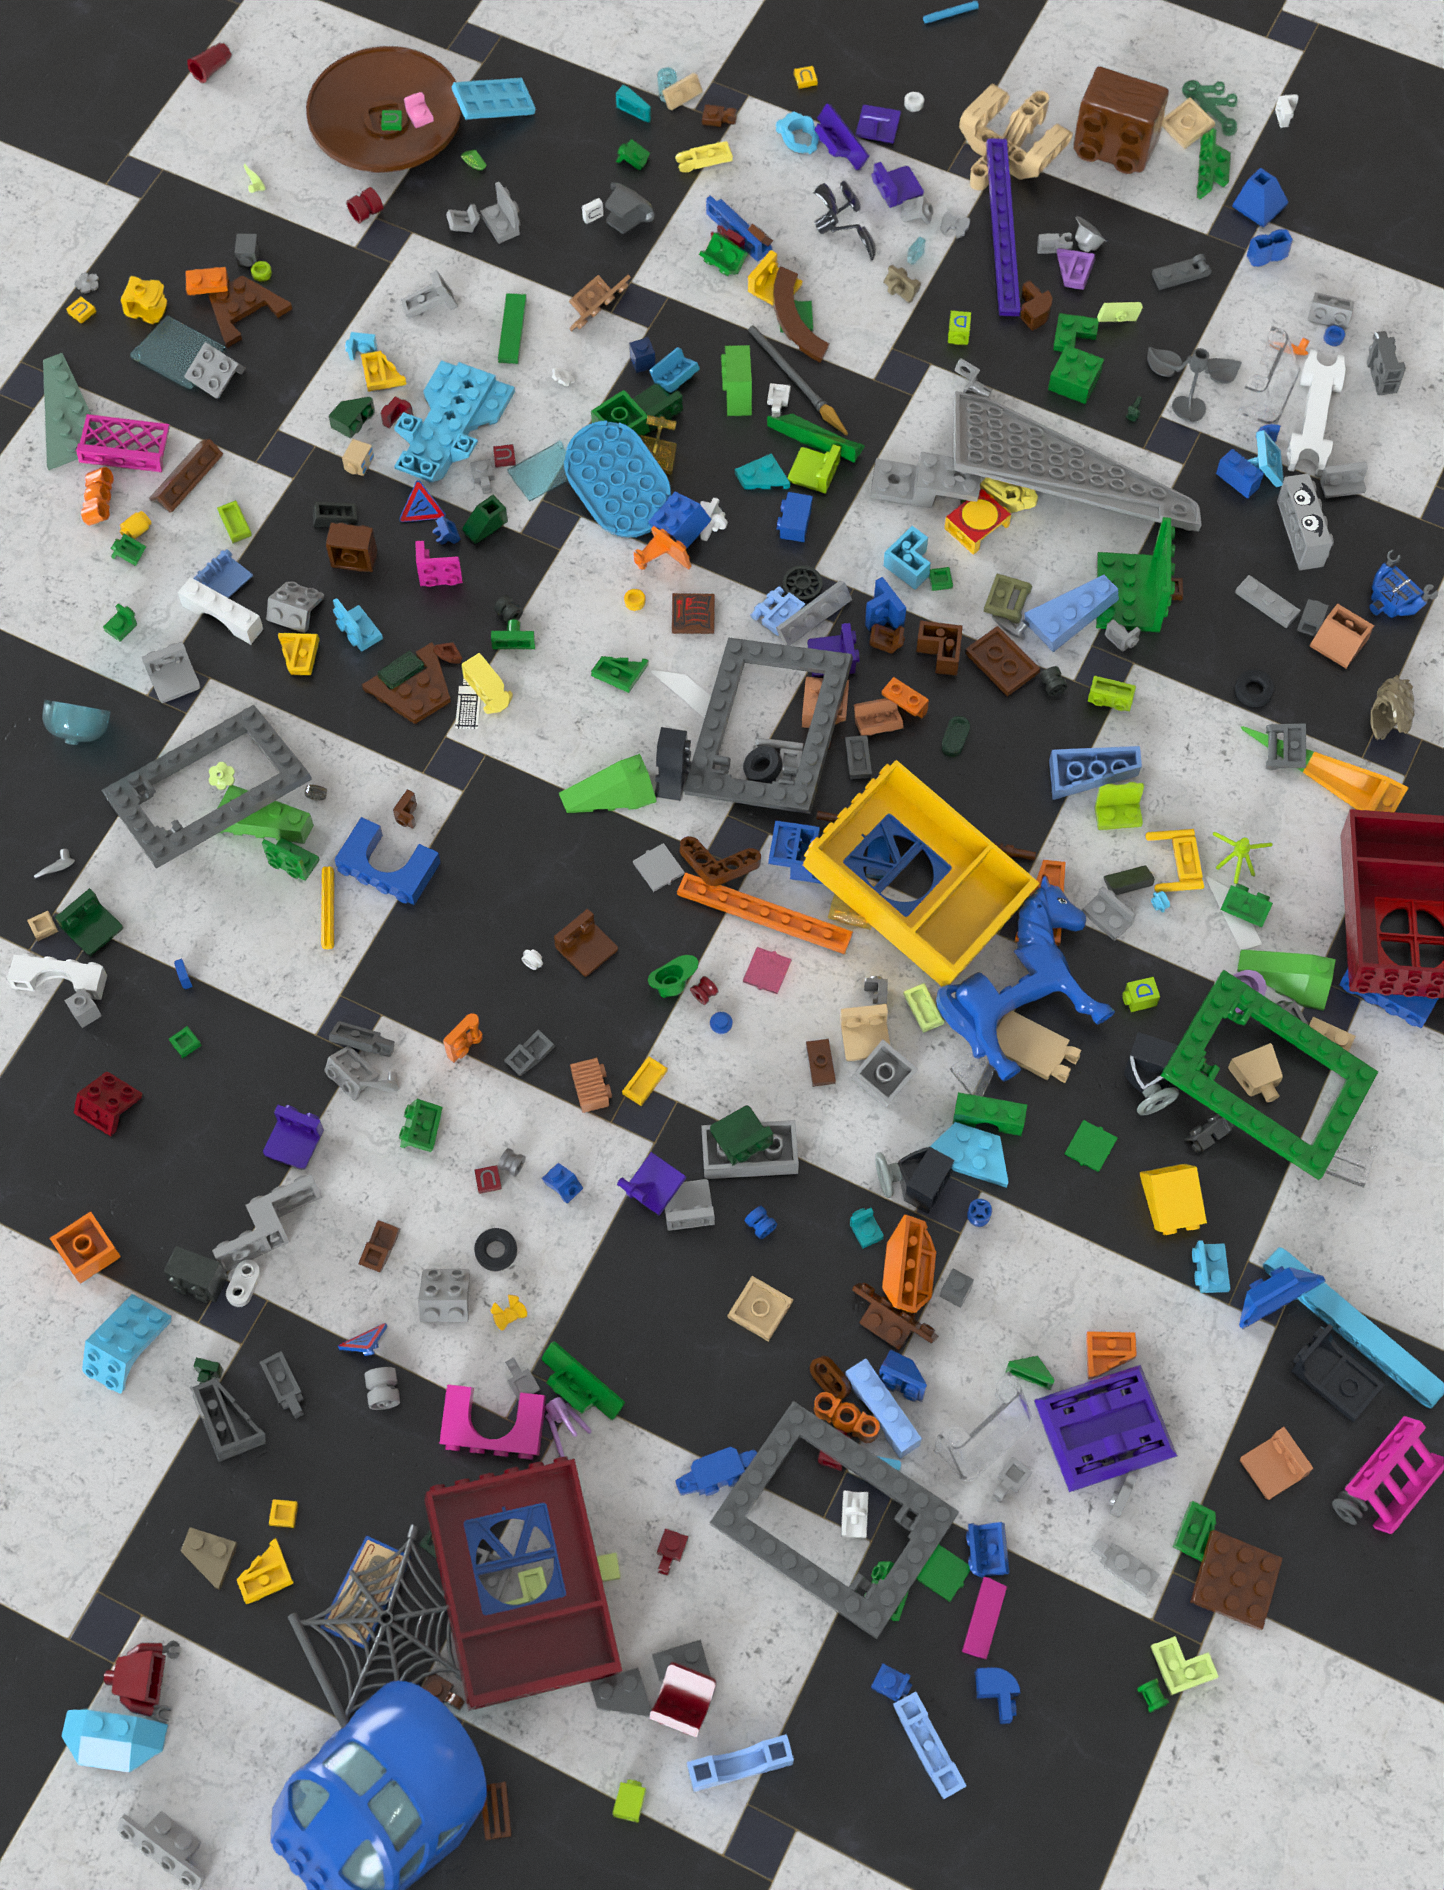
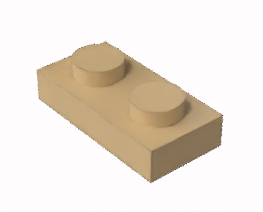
M692 73L662 90L668 109L673 110L701 94L703 90L698 75Z
M1315 1017L1312 1018L1309 1024L1310 1027L1349 1052L1356 1037L1355 1035Z

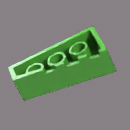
M235 785L229 786L218 808L246 793L248 790ZM274 801L220 833L230 832L239 836H243V834L254 835L256 838L262 839L270 837L276 838L278 841L282 837L290 842L304 844L314 824L310 813Z

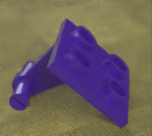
M863 105L855 137L894 143L901 111Z
M651 1152L630 1182L622 1177L617 1182V1186L626 1191L627 1196L634 1197L660 1216L687 1177Z

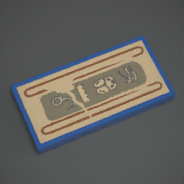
M366 1536L349 1571L354 1570L357 1573L370 1569L387 1560L398 1550ZM402 1552L387 1565L358 1577L363 1583L382 1577L402 1561L404 1553ZM399 1569L383 1581L367 1586V1589L372 1592L396 1581ZM349 1571L332 1605L342 1596L352 1578ZM355 1581L346 1597L326 1615L325 1619H333L353 1601L359 1590V1586ZM393 1588L373 1595L377 1602H382L391 1597ZM363 1592L355 1605L340 1619L350 1618L361 1608L367 1598ZM370 1601L356 1618H362L373 1607ZM389 1603L381 1606V1608L385 1611ZM375 1609L369 1617H378L379 1613ZM366 1623L375 1633L379 1623ZM346 1624L335 1625L346 1634L354 1645L365 1650L362 1641L354 1630ZM353 1624L361 1631L369 1645L372 1637L368 1630L361 1624ZM321 1625L320 1628L343 1639L339 1633L329 1626Z

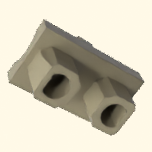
M894 265L889 266L888 274L883 281L888 286V293L890 295L897 293L908 303L912 302L915 294L919 292L921 282L907 277L908 274L904 268H896Z

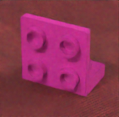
M415 541L416 564L420 586L432 587L435 585L462 583L459 557L430 558V551L425 549L424 541Z

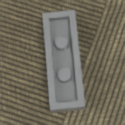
M1250 575L1246 577L1235 591L1237 595L1286 629L1298 617L1301 611Z

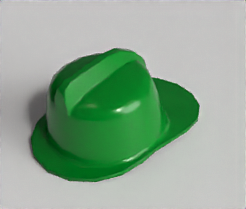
M693 955L679 956L653 971L648 976V983L651 987L658 989L662 998L678 995L685 990L687 979L696 972L699 962Z

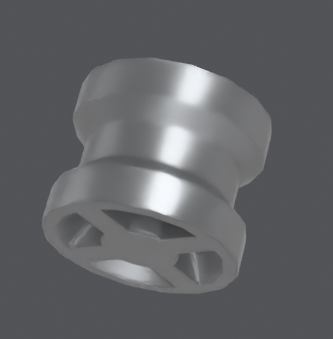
M507 1148L499 1160L498 1168L502 1171L507 1170L510 1175L516 1177L524 1165L526 1156L522 1154L517 1155L512 1149Z

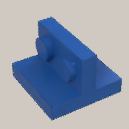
M883 577L875 580L874 599L867 602L865 626L869 631H871L873 625L879 624L884 626L886 622L889 623L894 631L899 626L904 627L906 606Z

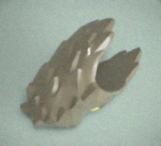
M1396 675L1394 678L1387 679L1378 688L1377 699L1371 710L1370 721L1372 731L1377 740L1380 738L1381 740L1385 739L1387 733L1395 725H1397L1399 733L1404 731L1406 734L1411 730L1415 712L1413 686L1409 683V679L1401 680Z

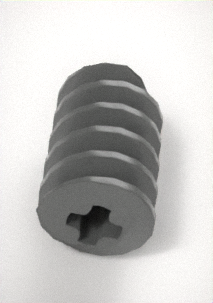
M1382 1481L1378 1487L1384 1489L1386 1485ZM1346 1484L1344 1491H1341L1338 1494V1498L1333 1500L1332 1506L1344 1521L1356 1525L1357 1522L1353 1516L1362 1518L1363 1514L1359 1508L1367 1511L1369 1507L1365 1500L1349 1495L1345 1489L1348 1485ZM1378 1489L1375 1490V1494H1376L1377 1496L1380 1495V1492H1379Z

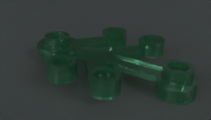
M1196 80L1185 82L1182 87L1183 95L1187 99L1191 98L1193 101L1196 99L1206 113L1208 111L1222 124V133L1225 136L1234 135L1237 132L1236 120L1227 118L1216 106L1235 107L1238 104L1237 95L1231 93L1227 97H1205L1202 94H1224L1225 84L1222 81H1218L1214 85H1201Z

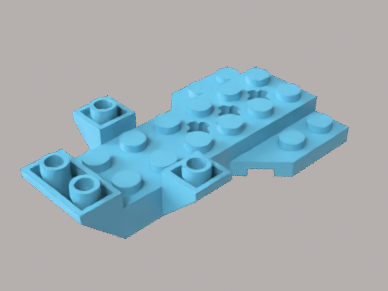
M441 360L423 391L426 402L430 407V412L425 421L422 423L421 418L403 412L394 427V430L410 444L407 452L403 450L394 468L429 482L443 479L451 464L469 458L477 445L478 439L468 436L470 431L476 430L478 426L487 423L489 425L498 423L515 393V387L497 381L496 375L460 362L455 366Z

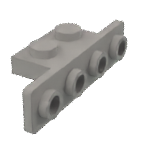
M162 1811L145 1828L141 1827L126 1814L121 1816L117 1831L124 1840L131 1841L145 1856L151 1857L158 1862L163 1870L171 1872L180 1879L185 1887L193 1890L201 1888L205 1877L204 1874L187 1862L200 1847V1840Z

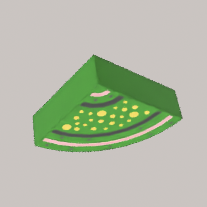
M476 150L466 151L461 155V158L468 165L477 170H483L486 167L485 162Z

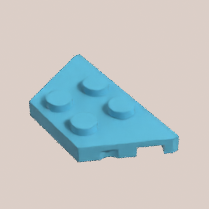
M955 1122L930 1146L955 1160L953 1171L1007 1188L1008 1177L1000 1136Z

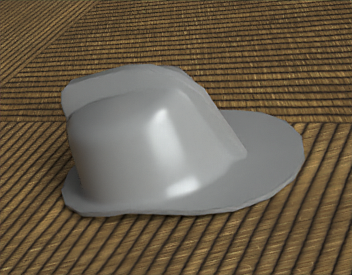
M1077 216L1076 220L1079 223L1075 239L1078 241L1079 248L1086 253L1090 250H1097L1106 240L1093 225Z

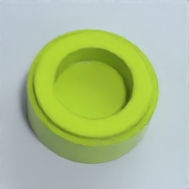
M259 261L251 267L252 276L256 281L264 282L272 276L271 266L267 262Z

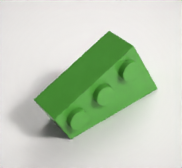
M750 345L725 346V354H721L723 391H726L727 416L752 415Z

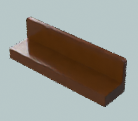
M211 439L200 441L149 497V500H158L168 512H173L224 453Z

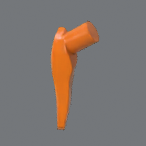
M1303 337L1299 346L1271 341L1270 344L1283 351L1303 356L1308 355L1306 348L1310 340Z

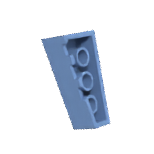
M1102 575L1025 612V621L1029 623L1028 627L1052 652H1055L1119 600L1118 588L1105 575Z
M1140 746L1052 750L1049 758L1052 799H1059L1106 784L1137 777L1142 768Z

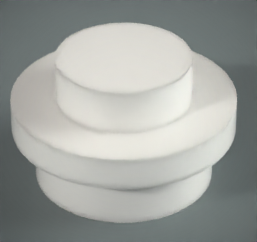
M532 949L531 951L525 950L523 952L524 956L521 959L530 969L536 970L537 967L543 965L542 956L537 951Z

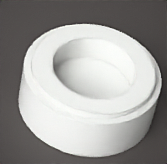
M910 92L905 96L904 106L907 110L916 112L923 108L924 97L920 93Z

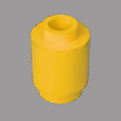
M143 511L135 512L120 524L121 529L119 531L122 536L126 534L136 540L149 529L152 522Z

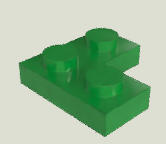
M1059 313L1053 350L1063 352L1066 345L1074 347L1076 337L1096 340L1098 318Z

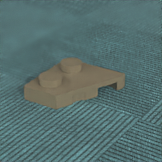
M190 1527L181 1552L216 1589L220 1590L238 1544L235 1541Z

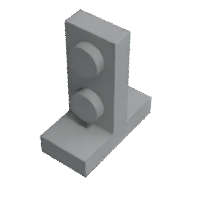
M437 270L430 273L433 284L401 299L405 315L408 319L443 302L446 303L450 310L458 307L453 291Z

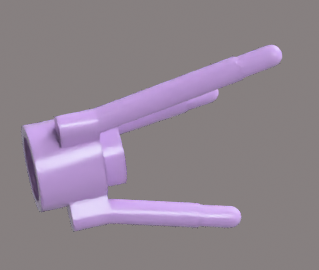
M562 1397L551 1400L545 1406L548 1412L545 1417L550 1424L560 1457H563V1448L554 1421L556 1420L557 1423L564 1422L574 1437L577 1436V1432L568 1419L569 1414L587 1433H591V1429L574 1412L569 1403L565 1404Z

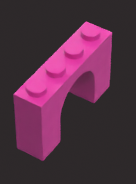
M447 1384L439 1443L446 1444V1450L460 1451V1446L470 1447V1452L484 1454L485 1449L494 1450V1455L508 1457L509 1452L519 1453L518 1458L533 1459V1455H539L546 1405L545 1395L520 1393L517 1419L513 1429L502 1438L487 1439L481 1436L472 1424L471 1410L474 1388Z

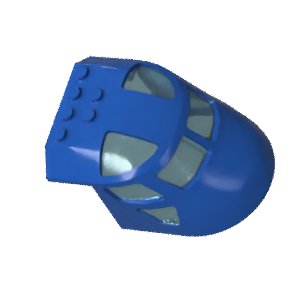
M389 1682L357 1710L345 1727L336 1731L323 1744L316 1756L289 1777L272 1808L270 1842L274 1851L287 1861L292 1873L299 1876L306 1884L307 1890H406L460 1845L485 1804L487 1792L486 1779L480 1757L463 1726L439 1699L425 1689L410 1682Z

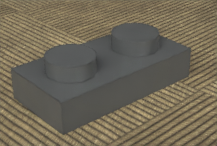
M867 735L845 737L850 779L872 778Z

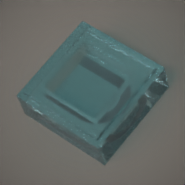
M919 237L908 248L907 262L911 265L915 264L925 253L926 241L924 238Z

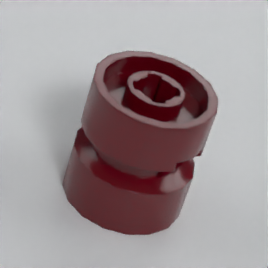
M372 187L363 190L360 197L355 195L346 200L347 208L357 223L364 222L369 219L370 214H377L384 208L379 195Z

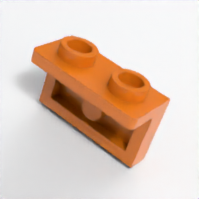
M226 267L186 271V291L188 295L228 291L229 277Z
M895 677L882 690L881 694L912 715L923 718L927 713L929 699Z

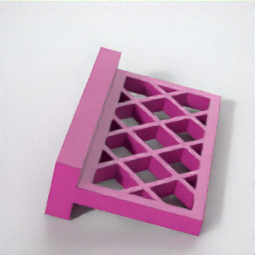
M87 414L81 441L76 449L79 463L162 472V461L170 426L165 423ZM98 422L102 426L93 431L90 428V423ZM120 425L122 429L113 433L110 427ZM135 427H139L143 430L135 436L130 431ZM106 430L110 436L101 440L97 435ZM155 430H163V434L158 436L157 438H155L151 434V432ZM127 432L131 438L122 443L118 437ZM148 435L152 441L142 445L139 439ZM93 437L98 442L95 445H86V441ZM113 440L119 444L115 448L106 446V444ZM134 442L140 447L136 450H128L126 448ZM156 445L159 448V453L148 452L147 449Z

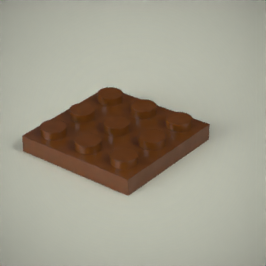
M1212 1530L1210 1531L1190 1603L1257 1630H1263L1283 1558Z

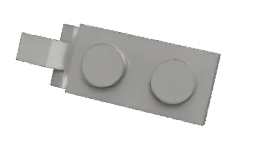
M1098 1539L1092 1548L1093 1552L1102 1557L1099 1562L1104 1565L1103 1568L1145 1597L1160 1575L1114 1543H1111L1109 1546Z

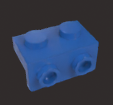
M1005 1523L968 1524L969 1531L966 1533V1539L971 1552L968 1564L972 1573L979 1577L1009 1574Z

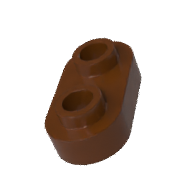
M820 1356L811 1362V1375L825 1392L831 1393L838 1399L849 1396L851 1383L831 1358Z

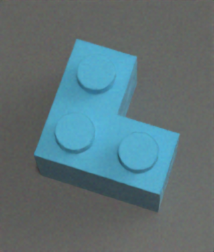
M911 526L884 553L883 566L915 590L929 577L931 563L922 557L927 552L928 537L914 526Z

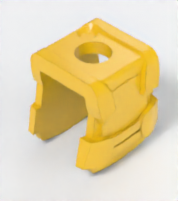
M131 276L121 297L124 314L131 318H143V321L150 324L159 322L167 307V299L163 294L164 285L158 280L144 281Z

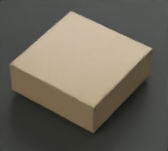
M49 911L27 920L37 941L58 932Z

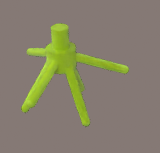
M1217 832L1212 833L1213 836L1234 846V851L1216 866V869L1219 870L1234 856H1237L1238 861L1234 884L1238 883L1243 858L1247 862L1251 876H1255L1249 856L1250 849L1273 846L1271 842L1250 845L1249 839L1246 837L1235 842Z

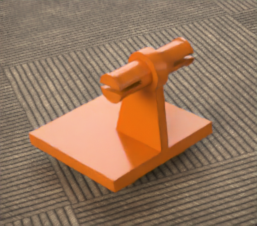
M655 526L651 528L654 538L642 551L637 549L635 550L636 553H633L634 562L641 570L647 568L649 561L664 553L670 555L688 570L692 567L685 545L678 540L676 542L673 541L668 532L664 529L659 530Z

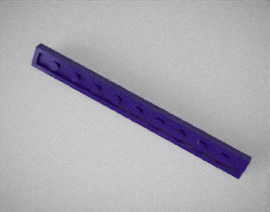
M987 139L986 150L999 316H1019L1021 311L1007 139Z

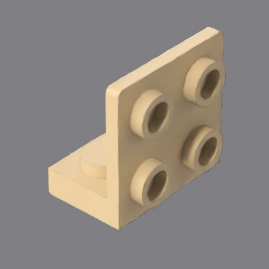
M887 1004L841 1009L840 1024L846 1061L866 1060L882 1040L890 1045L887 1027Z

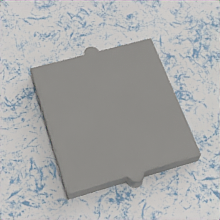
M664 843L651 851L647 850L644 855L633 860V864L653 892L667 884L671 885L672 881L685 874Z

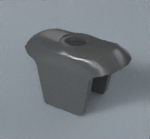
M611 182L612 194L605 203V207L611 211L606 219L608 225L624 234L640 222H652L654 220V209L648 200L621 183Z

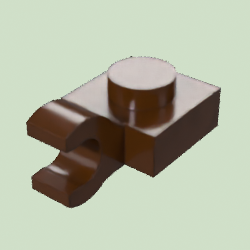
M705 104L702 125L721 127L722 122L736 124V109L728 108L725 111L724 106Z
M437 1674L429 1676L422 1686L423 1689L434 1695L443 1704L446 1702L459 1711L465 1703L463 1698L451 1692L454 1685Z

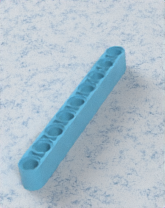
M1278 1247L1263 1263L1264 1270L1270 1276L1272 1271L1281 1266L1284 1269L1291 1267L1313 1273L1281 1247ZM1325 1282L1297 1298L1325 1323L1333 1326L1332 1329L1425 1407L1433 1408L1444 1395V1383Z

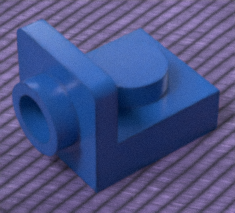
M882 1664L871 1688L898 1702L901 1696L907 1697L912 1687V1684L908 1682L911 1675L907 1673L904 1675Z

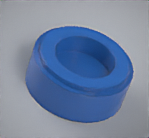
M1333 325L1325 330L1324 341L1328 345L1339 346L1343 343L1345 331L1341 327Z

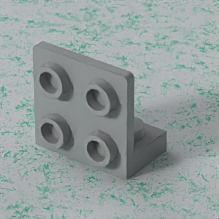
M497 182L495 184L498 204L481 210L480 214L499 244L520 235L519 226L521 223L517 215L519 212L517 203L510 199L508 189L506 187L503 188L501 183Z
M205 342L184 377L218 399L235 371L242 375L245 367Z
M707 1179L683 1182L665 1207L668 1231L714 1225V1210Z

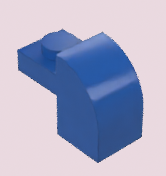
M977 1668L975 1672L977 1699L998 1698L1000 1724L1011 1723L1013 1720L1012 1716H1016L1015 1700H1011V1697H1018L1020 1694V1688L1016 1679L1009 1672L1000 1668Z

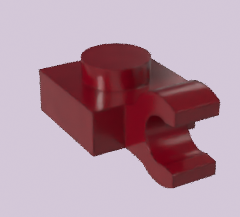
M717 226L718 233L745 250L744 237L730 228L726 231L723 226Z
M665 1528L657 1550V1554L663 1556L658 1568L659 1574L668 1576L673 1560L681 1562L688 1536Z

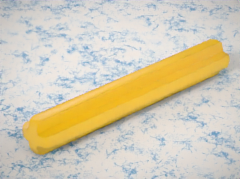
M331 866L322 868L321 945L323 949L334 948V868Z

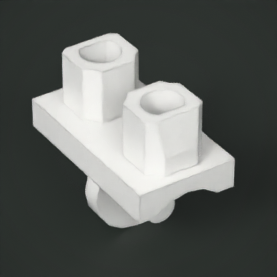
M713 498L711 503L704 501L700 503L712 519L700 533L701 540L707 541L712 530L717 532L718 529H725L728 524L724 518L726 514L718 506L719 499Z
M843 1491L841 1537L866 1538L868 1492Z

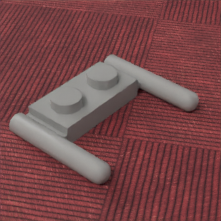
M765 738L756 739L755 744L758 747L769 746L780 749V756L783 762L782 770L784 765L799 767L803 743ZM782 770L776 778V782L783 778ZM792 776L791 781H795L796 777Z

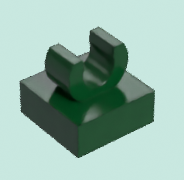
M196 1357L193 1367L199 1373L197 1382H200L199 1384L212 1380V1377L221 1378L223 1368L220 1363Z

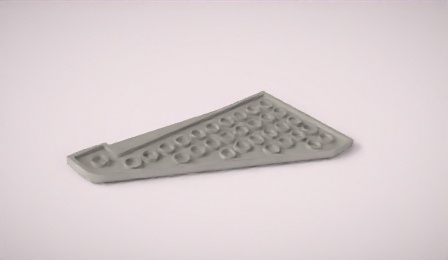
M955 391V471L991 478L1159 523L1162 522L1163 517L1171 518V526L1199 532L1202 525L1200 507L1193 499L988 397Z

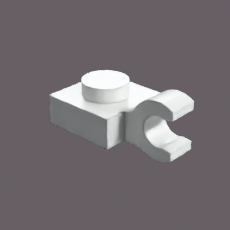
M770 383L767 404L772 405L773 417H780L781 406L788 407L790 385Z

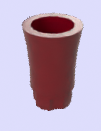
M225 43L213 45L201 54L188 59L189 71L196 80L205 83L219 68L231 59L232 53Z

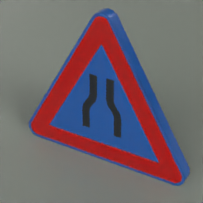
M417 480L402 511L400 521L410 522L445 517L444 511L421 481Z
M383 1323L339 1344L338 1348L339 1350L363 1352L365 1356L375 1353L373 1349L379 1347L377 1342L388 1326L386 1323Z

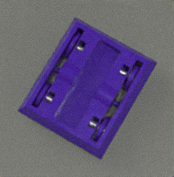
M1141 1365L1034 1400L1069 1493L1177 1457ZM1089 1396V1398L1078 1402V1399ZM1136 1450L1132 1453V1458L1120 1461V1458L1126 1457L1128 1451ZM1103 1460L1104 1464L1111 1461H1114L1115 1463L1104 1467L1103 1463L1094 1462Z

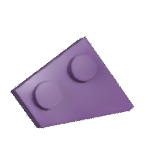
M1058 248L1057 257L1064 287L1084 290L1095 261V254Z

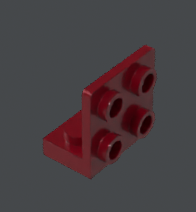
M105 1072L77 1093L74 1114L111 1136L117 1130L120 1114L140 1100L142 1093L111 1073Z

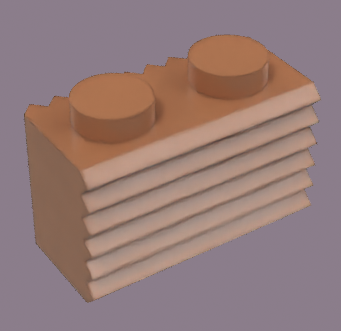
M597 1058L570 1064L582 1113L608 1107L609 1098H612L609 1084L605 1085L603 1078L606 1077L604 1064H599Z

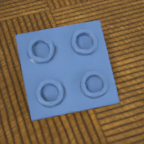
M226 549L225 551L222 550L221 554L215 559L213 558L211 563L208 562L202 571L199 570L193 579L229 598L253 577V574L231 558L232 553Z

